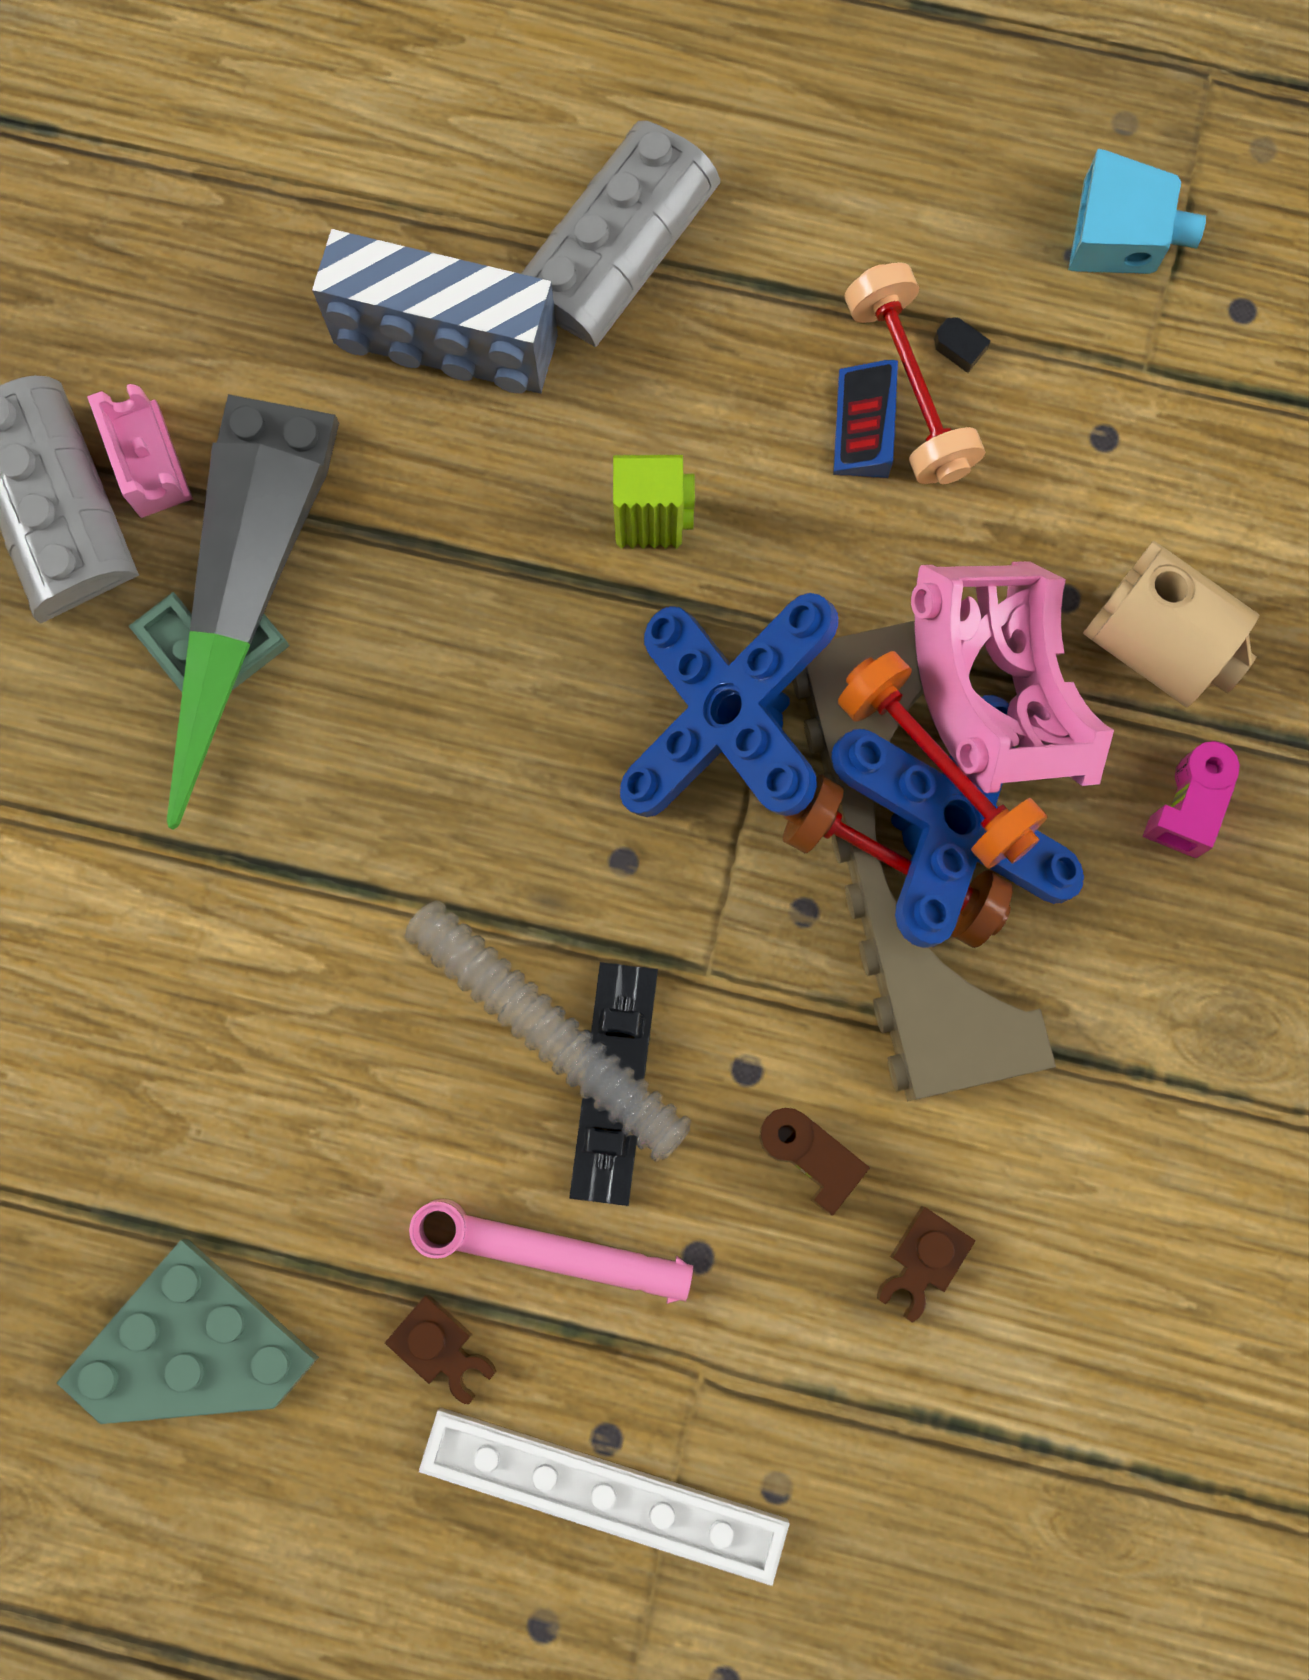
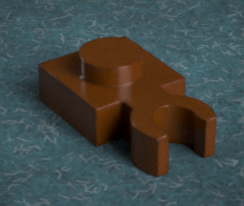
M921 1206L890 1256L902 1264L904 1268L899 1275L891 1276L881 1284L878 1289L877 1299L887 1304L896 1290L906 1289L910 1293L911 1303L903 1317L913 1323L924 1312L926 1306L924 1290L930 1283L940 1291L945 1292L976 1240L928 1208Z
M429 1294L424 1296L385 1342L394 1353L428 1384L442 1371L449 1377V1388L452 1395L458 1401L467 1405L470 1404L476 1395L464 1385V1372L468 1369H477L489 1380L496 1373L495 1366L487 1357L480 1354L468 1355L461 1348L471 1337L472 1333Z

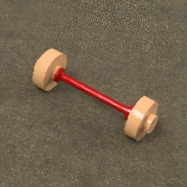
M900 262L874 266L866 270L847 288L844 295L845 301L854 321L859 323L886 322L930 431L926 442L915 449L909 457V462L917 481L921 484L937 482L949 484L969 474L971 467L984 457L986 451L975 428L965 427L952 430L942 426L898 316L919 293V286L911 267L906 263Z

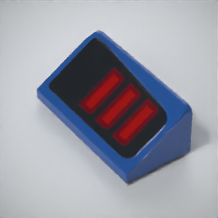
M883 360L839 369L833 475L888 478L894 457L898 360Z

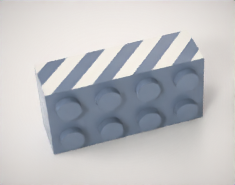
M331 229L312 291L334 344L354 355H366L368 352L387 356L395 363L408 368H417L420 365L441 369L448 376L458 380L468 381L474 377L494 382L498 387L508 392L523 393L528 390L541 394L558 337L551 281Z

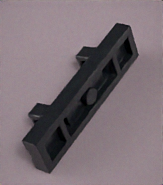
M600 962L569 1199L629 1206L658 969ZM606 1033H625L633 1036L634 1039L606 1035ZM594 1127L614 1129V1130H622V1131H606V1130H601V1129L594 1128Z

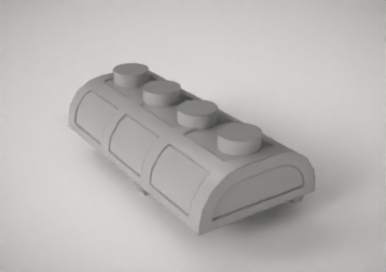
M638 121L633 125L623 142L589 182L579 199L562 221L552 230L548 239L521 272L523 275L551 281L557 326L597 347L721 183L715 166L697 146L668 129L650 121Z
M34 375L21 377L0 385V530L8 554L12 558L28 599L33 618L39 623H44L139 576L61 382L49 376Z

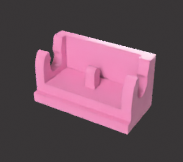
M129 384L127 385V392L130 398L124 402H112L111 397L102 391L87 397L122 496L140 518L193 498L159 404L155 399L150 401L139 386Z

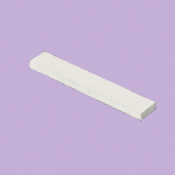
M441 1407L437 1411L419 1468L420 1473L773 1586L790 1524L787 1518Z

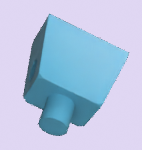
M1097 149L1084 179L1068 270L1077 272L1153 273L1160 266L1169 250L1170 244L1197 249L1203 236L1206 215L1177 210L1181 180L1177 175L1107 150Z

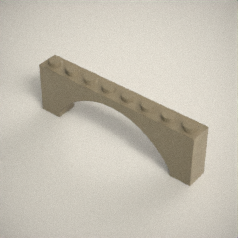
M915 621L833 638L792 681L797 699L806 698L811 719L804 720V730L810 752H820L825 773L818 774V776L824 775L844 788L843 797L837 810L842 813L841 822L875 841V801L849 787L838 777L833 768L832 750L839 738L854 729L868 730L890 742L899 724L888 712L880 715L877 711L861 721L854 722L839 706L838 699L848 686L846 678L861 662L870 657L876 660L888 652L895 651L912 669L910 677L899 690L903 695L899 703L907 711L924 693L916 655ZM833 834L831 837L838 863L847 862L852 884L845 886L848 908L853 919H862L867 939L859 942L862 964L867 976L876 975L881 995L880 998L873 1000L876 1020L881 1033L890 1032L895 1055L888 1057L889 1072L895 1090L897 1092L904 1090L908 1102L1055 1068L1056 1065L1041 1009L1025 1012L995 999L960 977L946 966L929 948L918 947L905 939L897 927L895 918L897 903L888 887L880 860Z

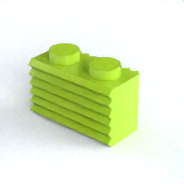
M613 455V508L616 544L621 549L626 544L632 549L637 544L643 549L648 544L654 549L659 544L665 549L672 544L677 549L682 544V531L694 529L695 474H683V455Z

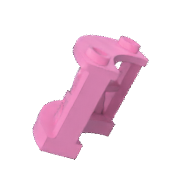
M1030 561L1012 562L1011 565L936 567L934 565H921L918 572L917 586L914 588L911 596V606L915 614V643L919 674L934 724L959 768L985 793L998 792L1001 783L1070 777L1081 786L1100 784L1114 730L1104 724L1090 710L1079 694L1074 682H1064L1056 656L1064 654L1061 607L1066 579ZM996 586H1008L1007 598L998 604ZM963 587H976L978 604L970 596L961 602ZM984 644L994 663L1003 671L1011 674L1017 695L1010 701L1007 715L981 698L972 688L969 679L973 662Z

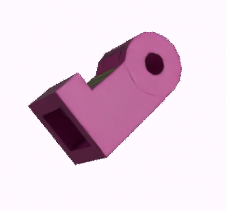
M1210 741L1202 743L1179 762L1175 770V781L1178 788L1171 807L1164 805L1150 816L1142 837L1193 858H1198L1212 849L1239 775L1240 765L1234 751L1224 743Z

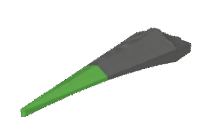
M228 394L217 443L212 444L167 814V824L170 829L174 830L180 825L212 738L250 644L292 548L328 474L339 421L334 414Z

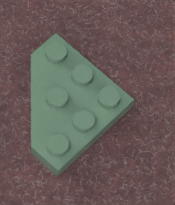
M182 1239L66 1371L57 1384L100 1424L265 1410L277 1407L319 1357L189 1239Z

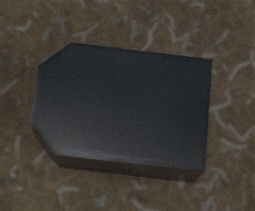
M959 317L947 318L938 328L934 338L935 349L967 373L987 351L991 340Z

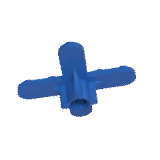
M807 593L798 596L775 617L732 663L727 660L697 620L688 612L675 606L666 607L657 612L647 624L644 633V645L649 655L688 705V708L624 774L620 785V798L623 805L630 812L639 816L651 817L659 814L722 752L760 803L768 810L782 816L795 815L804 810L814 797L817 788L816 774L810 763L782 729V712L790 703L789 696L782 691L835 636L838 627V613L834 605L819 594Z
M984 695L981 697L997 710L1007 715L1009 703L995 695ZM854 729L839 738L833 746L831 756L833 768L838 777L849 787L894 812L891 816V822L893 826L902 831L904 845L912 855L910 859L912 862L896 904L895 918L897 927L903 937L911 944L921 948L934 947L950 938L955 929L976 863L979 862L984 865L971 849L987 832L980 825L985 818L944 773L942 774L873 732L865 729ZM949 755V757H950V758L955 762V764L958 766V764H957L956 761L953 759V757H952L951 755ZM1001 783L1000 790L994 793H985L978 787L996 808L998 807L996 803L1003 783ZM1038 830L1034 833L1040 839L1039 842L1022 858L1013 864L1007 858H1004L990 868L1040 899L1052 904L1063 903L1079 894L1083 887L1084 874L1081 863L1076 855Z

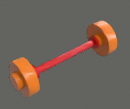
M895 651L888 652L876 660L870 657L861 662L846 678L848 686L838 699L839 706L854 722L867 718L875 711L880 715L888 712L982 814L985 819L980 825L987 832L975 843L971 851L987 869L992 868L1004 858H1007L1012 864L1022 858L1039 842L1040 839L1034 832L1045 822L1048 815L1032 798L1026 799L1011 811L1004 804L996 808L899 703L903 696L899 690L910 677L912 669Z

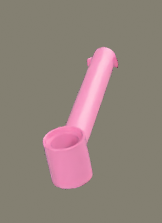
M436 1199L422 1206L414 1214L409 1227L413 1246L426 1257L443 1258L455 1251L635 1291L641 1290L649 1294L667 1297L666 1304L679 1300L686 1302L692 1280L693 1265L685 1263L677 1255L675 1261L658 1257H647L636 1252L466 1215L459 1204L448 1199ZM442 1211L452 1217L456 1225V1233L451 1242L439 1245L431 1242L426 1237L423 1225L429 1213Z

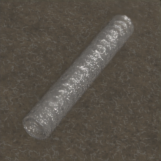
M436 900L423 906L407 925L404 937L409 944H418L417 949L423 956L432 955L431 963L436 968L444 966L445 976L449 979L457 978V985L462 991L471 990L470 996L474 1002H485L484 1010L489 1015L497 1013V1020L501 1026H512L511 1034L516 1039L524 1037L526 1039L524 1044L528 1050L538 1049V1058L543 1063L551 1061L553 1063L552 1071L555 1074L561 1075L565 1073L567 1075L566 1083L570 1087L578 1085L581 1088L580 1096L585 1100L592 1097L595 1100L594 1108L598 1112L604 1110L609 1112L608 1121L612 1124L620 1122L623 1125L622 1133L626 1137L635 1135L638 1138L636 1145L641 1150L648 1147L652 1151L650 1158L653 1161L665 1160L680 1145L690 1131V1118L687 1116L679 1118L676 1115L677 1107L672 1103L665 1106L661 1102L663 1095L659 1091L649 1092L647 1090L649 1083L644 1078L638 1081L633 1078L635 1074L634 1069L630 1066L622 1068L619 1065L621 1058L618 1055L612 1054L608 1056L606 1054L607 1046L603 1042L593 1043V1034L589 1030L581 1032L578 1029L579 1021L575 1018L566 1019V1011L563 1007L555 1006L553 1008L551 1006L552 998L548 994L539 995L538 986L534 982L525 983V974L520 970L512 972L511 962L506 958L499 960L498 951L494 947L485 948V939L480 935L472 937V928L464 923L459 925V917L454 912L445 913L446 906L444 903Z

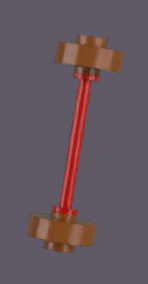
M824 775L816 777L817 788L809 805L798 814L783 816L784 819L788 820L783 833V842L804 854L810 852L822 837L829 839L834 834L905 875L908 873L912 861L841 822L842 813L837 810L843 797L844 788ZM990 870L980 873L968 887L951 936L972 948H977L985 943L991 935H996L1003 928L1010 914L1011 907L1009 904L1013 892L1012 883Z

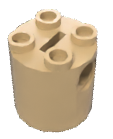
M1153 541L1117 586L1110 599L1094 617L1083 634L1187 708L1207 687H1218L1225 693H1229L1245 675L1257 657L1251 653L1249 633L1255 626L1260 614Z

